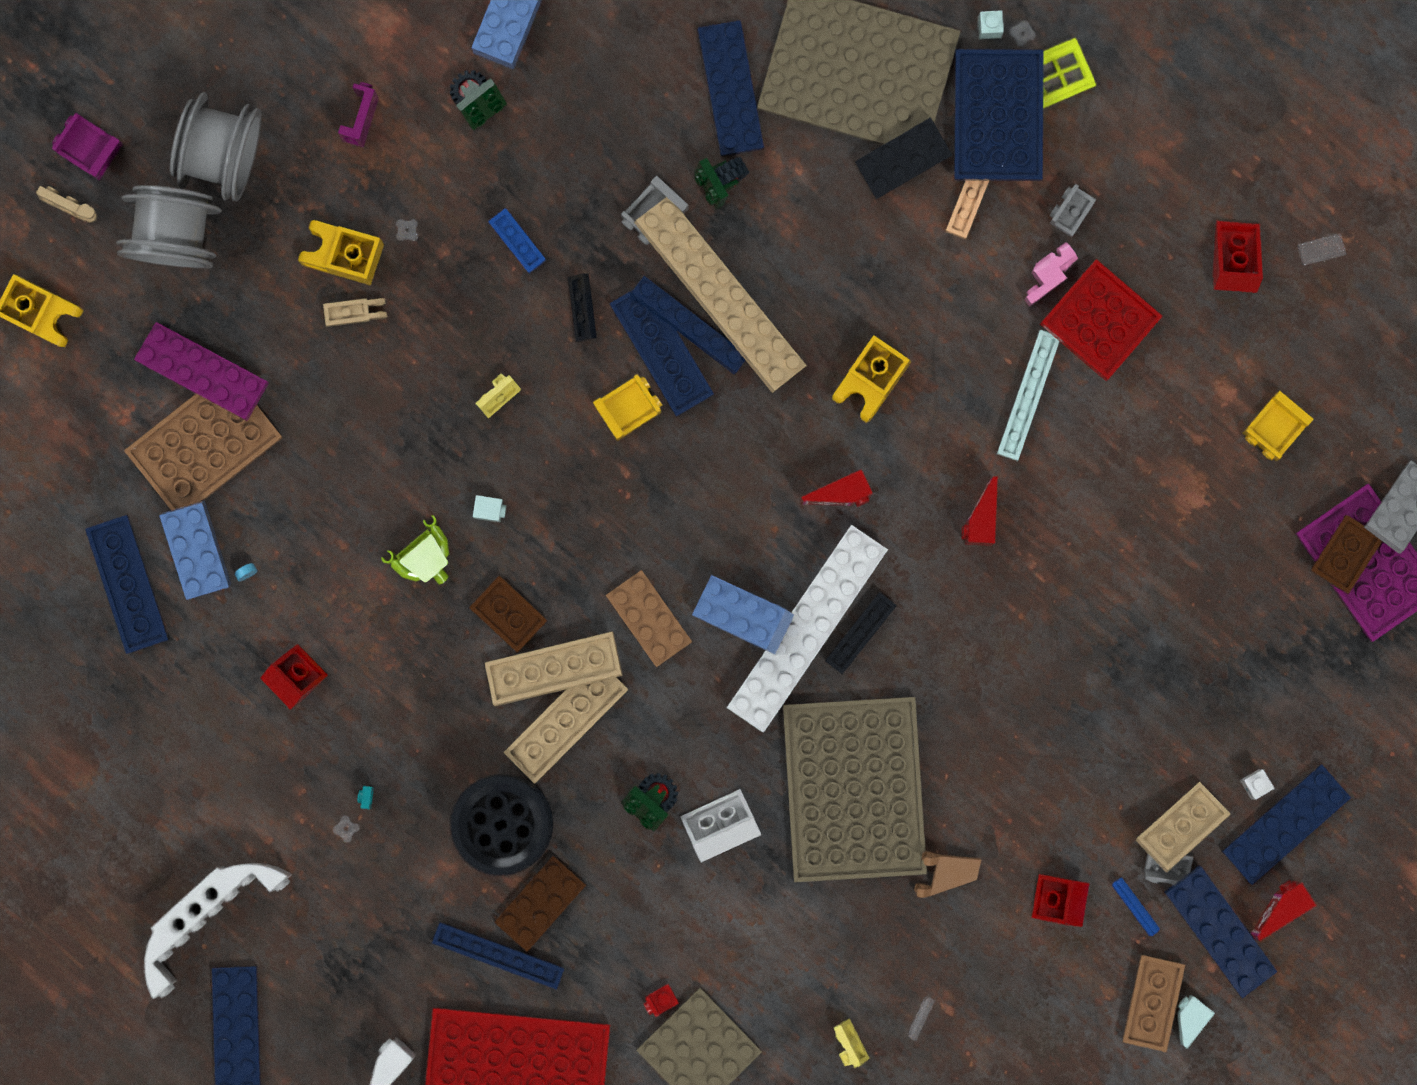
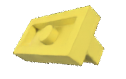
M500 374L492 381L495 388L484 394L476 402V405L488 418L521 390L510 375L505 377L503 374Z
M850 1019L841 1022L834 1028L837 1040L845 1048L839 1054L844 1066L853 1064L856 1068L870 1059Z

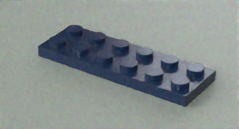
M741 20L698 28L721 157L764 149Z
M632 291L611 302L610 306L675 416L678 417L712 397L714 393L678 332L630 295Z
M124 515L86 528L89 543L126 654L168 641L169 637L129 516Z
M1320 764L1221 852L1249 884L1253 885L1351 797L1326 768Z
M1200 865L1164 892L1241 998H1244L1277 973V970Z
M257 966L212 968L215 1085H261Z

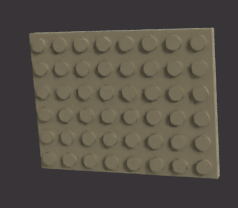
M788 0L757 110L883 145L930 117L935 122L960 31L853 0Z
M915 697L783 705L794 882L927 874L926 865L921 859L922 853L925 851Z

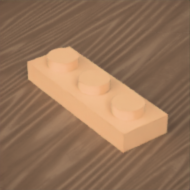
M965 181L947 226V233L966 240L989 181Z

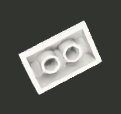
M741 789L680 816L700 862L761 835Z

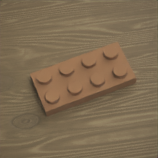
M642 570L606 595L656 668L692 643Z
M1145 955L1140 956L1122 1042L1167 1052L1185 969L1184 964Z

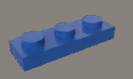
M506 208L488 221L529 274L546 261Z

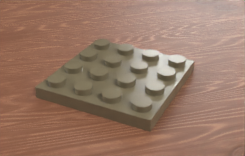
M701 988L637 1049L640 1055L669 1085H729L762 1053L756 1044Z

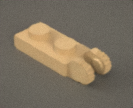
M40 186L36 192L40 200L76 218L87 221V223H93L97 218L94 208L87 204L79 206L77 200L69 196L64 198L58 195L59 192L49 186L46 189Z
M366 298L323 304L326 327L387 318V312L369 313L368 306L384 305L385 299L367 300Z

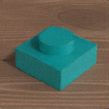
M363 786V790H359L357 803H361L360 808H372L374 787Z

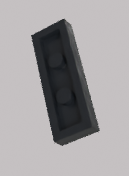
M589 273L568 277L575 341L584 342L596 339L597 334Z

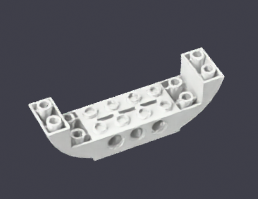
M261 863L240 864L228 868L221 866L209 874L151 928L153 934L148 943L145 956V975L152 998L167 996L175 988L173 984L177 981L161 962L166 961L174 953L172 949L175 946L176 948L182 946L190 939L188 934L191 931L194 933L201 929L207 923L204 920L205 918L215 916L223 908L221 904L224 901L228 902L240 893L238 888L241 885L243 887L247 886L257 877L270 892L274 890L281 891L291 882L288 878L292 874L279 867ZM212 888L218 891L216 899L211 895ZM196 903L201 906L200 914L195 911ZM180 918L183 919L185 922V927L183 929L178 925V920Z

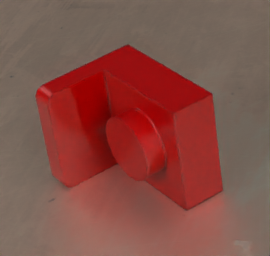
M669 983L645 996L646 1002L643 1003L649 1015L653 1013L655 1017L679 1004Z

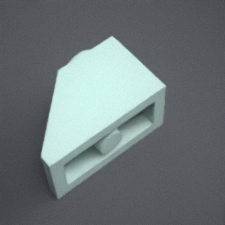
M1192 995L1188 998L1185 996L1177 1006L1180 1008L1177 1011L1180 1044L1186 1048L1190 1046L1215 1014Z

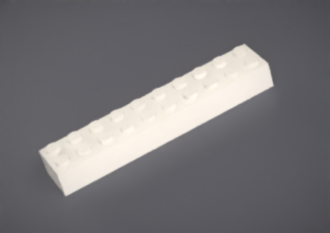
M853 525L850 526L792 611L794 617L776 654L774 655L768 651L764 652L727 708L764 733L888 549Z

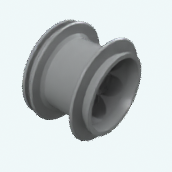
M203 92L196 101L190 99L183 110L173 143L170 174L173 177H177V184L180 189L186 187L191 177L222 185L221 194L223 200L226 201L232 196V200L237 202L244 192L254 162L261 128V110L255 108L252 112L251 105L246 104L240 115L236 116L208 108V95L206 92Z
M156 186L133 187V192L137 194L122 196L121 199L135 205L131 240H118L116 242L118 246L122 247V250L117 251L118 256L159 265L185 268H213V263L209 262V259L215 258L216 254L203 249L207 214H219L222 212L219 207L208 204L213 202V197L193 191Z

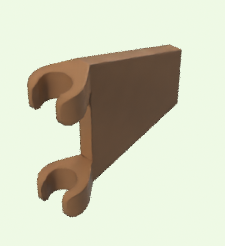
M924 851L921 857L924 864L927 866L936 865L931 886L917 883L914 891L917 892L918 897L924 898L975 881L978 877L981 859L938 855Z

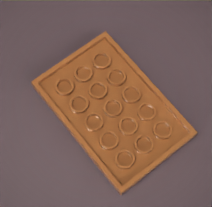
M195 394L124 451L167 506L174 510L204 501L283 437L258 405H256L248 421Z

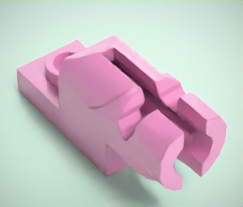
M1067 242L1057 248L1058 256L1051 252L1035 264L1032 274L1041 286L1035 285L1026 292L1028 296L1025 298V301L1029 307L1067 279L1062 271L1066 272L1078 259L1076 253Z

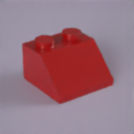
M297 644L272 663L260 679L291 710L305 699L328 675Z
M1039 874L1032 918L1082 927L1089 883Z

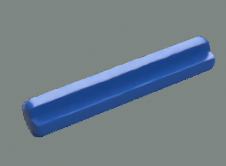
M1123 878L1117 879L1112 884V887L1149 936L1155 935L1160 930L1158 925Z

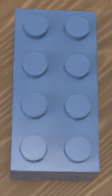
M491 0L471 47L473 54L514 69L542 0Z
M205 500L159 515L186 600L228 588L231 585L230 578Z
M712 575L692 614L698 619L774 655L794 617V614Z

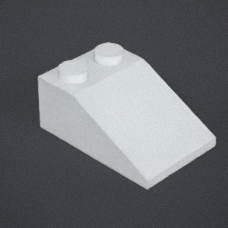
M398 1037L393 1041L391 1039L387 1040L379 1049L382 1054L377 1059L370 1085H391L415 1058L416 1054Z

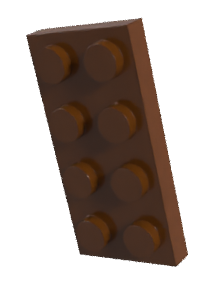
M552 856L494 923L528 952L586 884L555 856Z

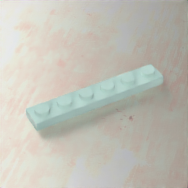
M1039 330L997 451L998 455L1015 461L1019 460L1059 341L1049 332Z

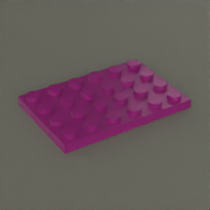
M1368 483L1295 534L1314 562H1316L1344 515L1350 516L1365 526L1381 501ZM1382 541L1349 594H1345L1331 585L1370 642L1375 641L1417 612V552L1410 542L1404 551L1399 554Z

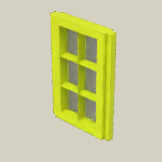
M1076 38L1044 51L1043 109L1096 86Z

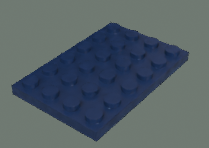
M956 49L954 180H1043L1044 50Z

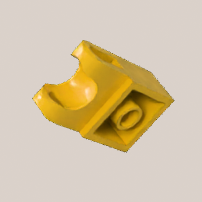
M312 220L309 230L313 235L323 239L322 246L315 252H301L298 261L303 266L371 285L384 247L382 240L365 233ZM356 253H358V257H357V258H355V259H352V258H351V256H355Z
M15 274L12 275L0 299L1 318L59 347H66L68 339L57 330V319L64 314L80 317L84 311L81 307ZM29 300V308L23 310L22 301Z
M873 335L833 394L832 400L836 403H843L851 394L857 393L862 395L865 399V405L860 413V417L865 423L870 422L910 365V359ZM884 362L885 370L876 372L875 364Z

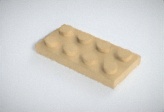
M1199 782L1145 830L1136 841L1167 873L1226 820L1230 813Z

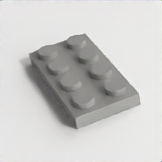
M1413 461L1407 463L1364 527L1399 554L1404 551L1417 531V464Z

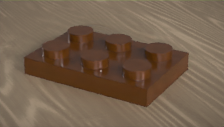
M1344 515L1310 571L1345 594H1349L1382 540L1365 529V526L1348 515Z
M500 576L469 607L517 653L548 621Z

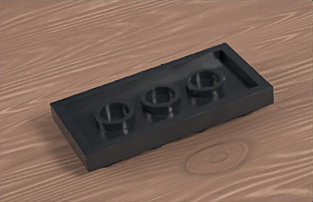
M930 117L859 158L855 163L877 200L951 157L952 153Z

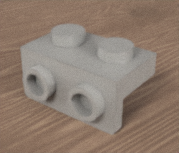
M1077 184L1073 188H1067L1061 197L1065 201L1061 207L1056 205L1050 214L1053 218L1050 224L1070 237L1074 235L1096 199L1080 190Z
M1189 852L1167 873L1147 853L1144 867L1145 879L1152 883L1176 884L1190 873L1193 853Z

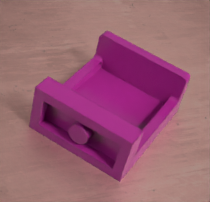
M360 82L359 85L353 84L352 88L356 96L362 98L354 128L340 125L338 131L343 142L363 148L379 100L375 89H372L373 86L364 82Z
M75 113L74 116L71 115L66 120L63 132L54 138L52 149L83 171L100 180L123 144L120 140L110 136L78 113Z

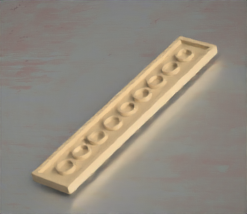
M667 197L634 222L772 393L807 366L685 215Z

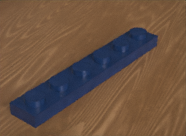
M645 276L630 293L632 297L732 374H735L745 362L743 356L730 341Z
M439 922L432 944L556 990L565 969Z

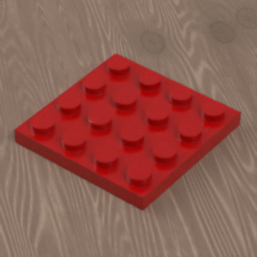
M1096 259L1040 325L1101 378L1107 381L1163 316Z

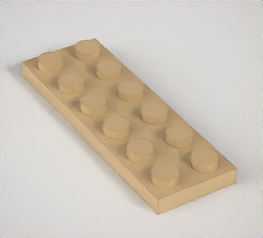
M613 632L485 662L494 706L623 676Z
M616 677L566 689L503 753L535 784L628 689Z

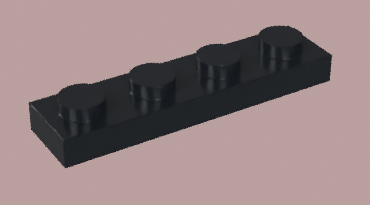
M879 592L825 662L843 675L897 605Z

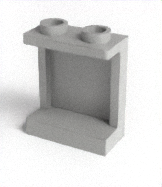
M658 176L651 181L649 187L625 212L621 213V218H623L622 224L630 231L635 229L639 233L637 237L645 245H648L650 242L634 224L639 217L666 197L683 214L689 209V205Z

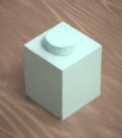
M1002 11L980 12L978 17L979 39L1001 38L1003 35Z
M476 495L473 518L500 522L501 518H505L507 505H503L502 499Z

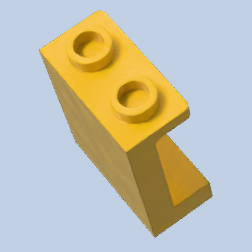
M636 374L628 382L593 402V405L617 441L661 413L659 407L662 406V403L656 394L651 396L648 391L650 385L644 376L640 378Z
M1279 391L1250 423L1243 434L1246 435L1245 440L1252 446L1257 445L1263 450L1262 454L1271 461L1273 459L1277 461L1314 419Z

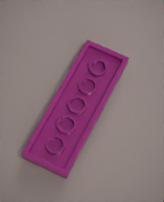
M157 322L134 358L139 364L248 421L269 384L266 380Z

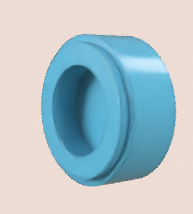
M249 563L239 568L234 575L240 582L250 578L258 570L253 563Z

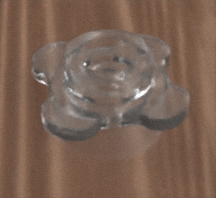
M1025 20L1010 29V35L1015 37L1018 46H1024L1025 42L1033 40L1036 36L1029 26V22Z
M400 219L396 222L398 227L396 238L399 241L404 239L415 241L418 238L416 233L418 223L416 220L404 221Z
M342 816L341 822L334 826L333 833L342 837L344 842H350L353 834L358 832L360 827L357 823L351 822L348 816Z

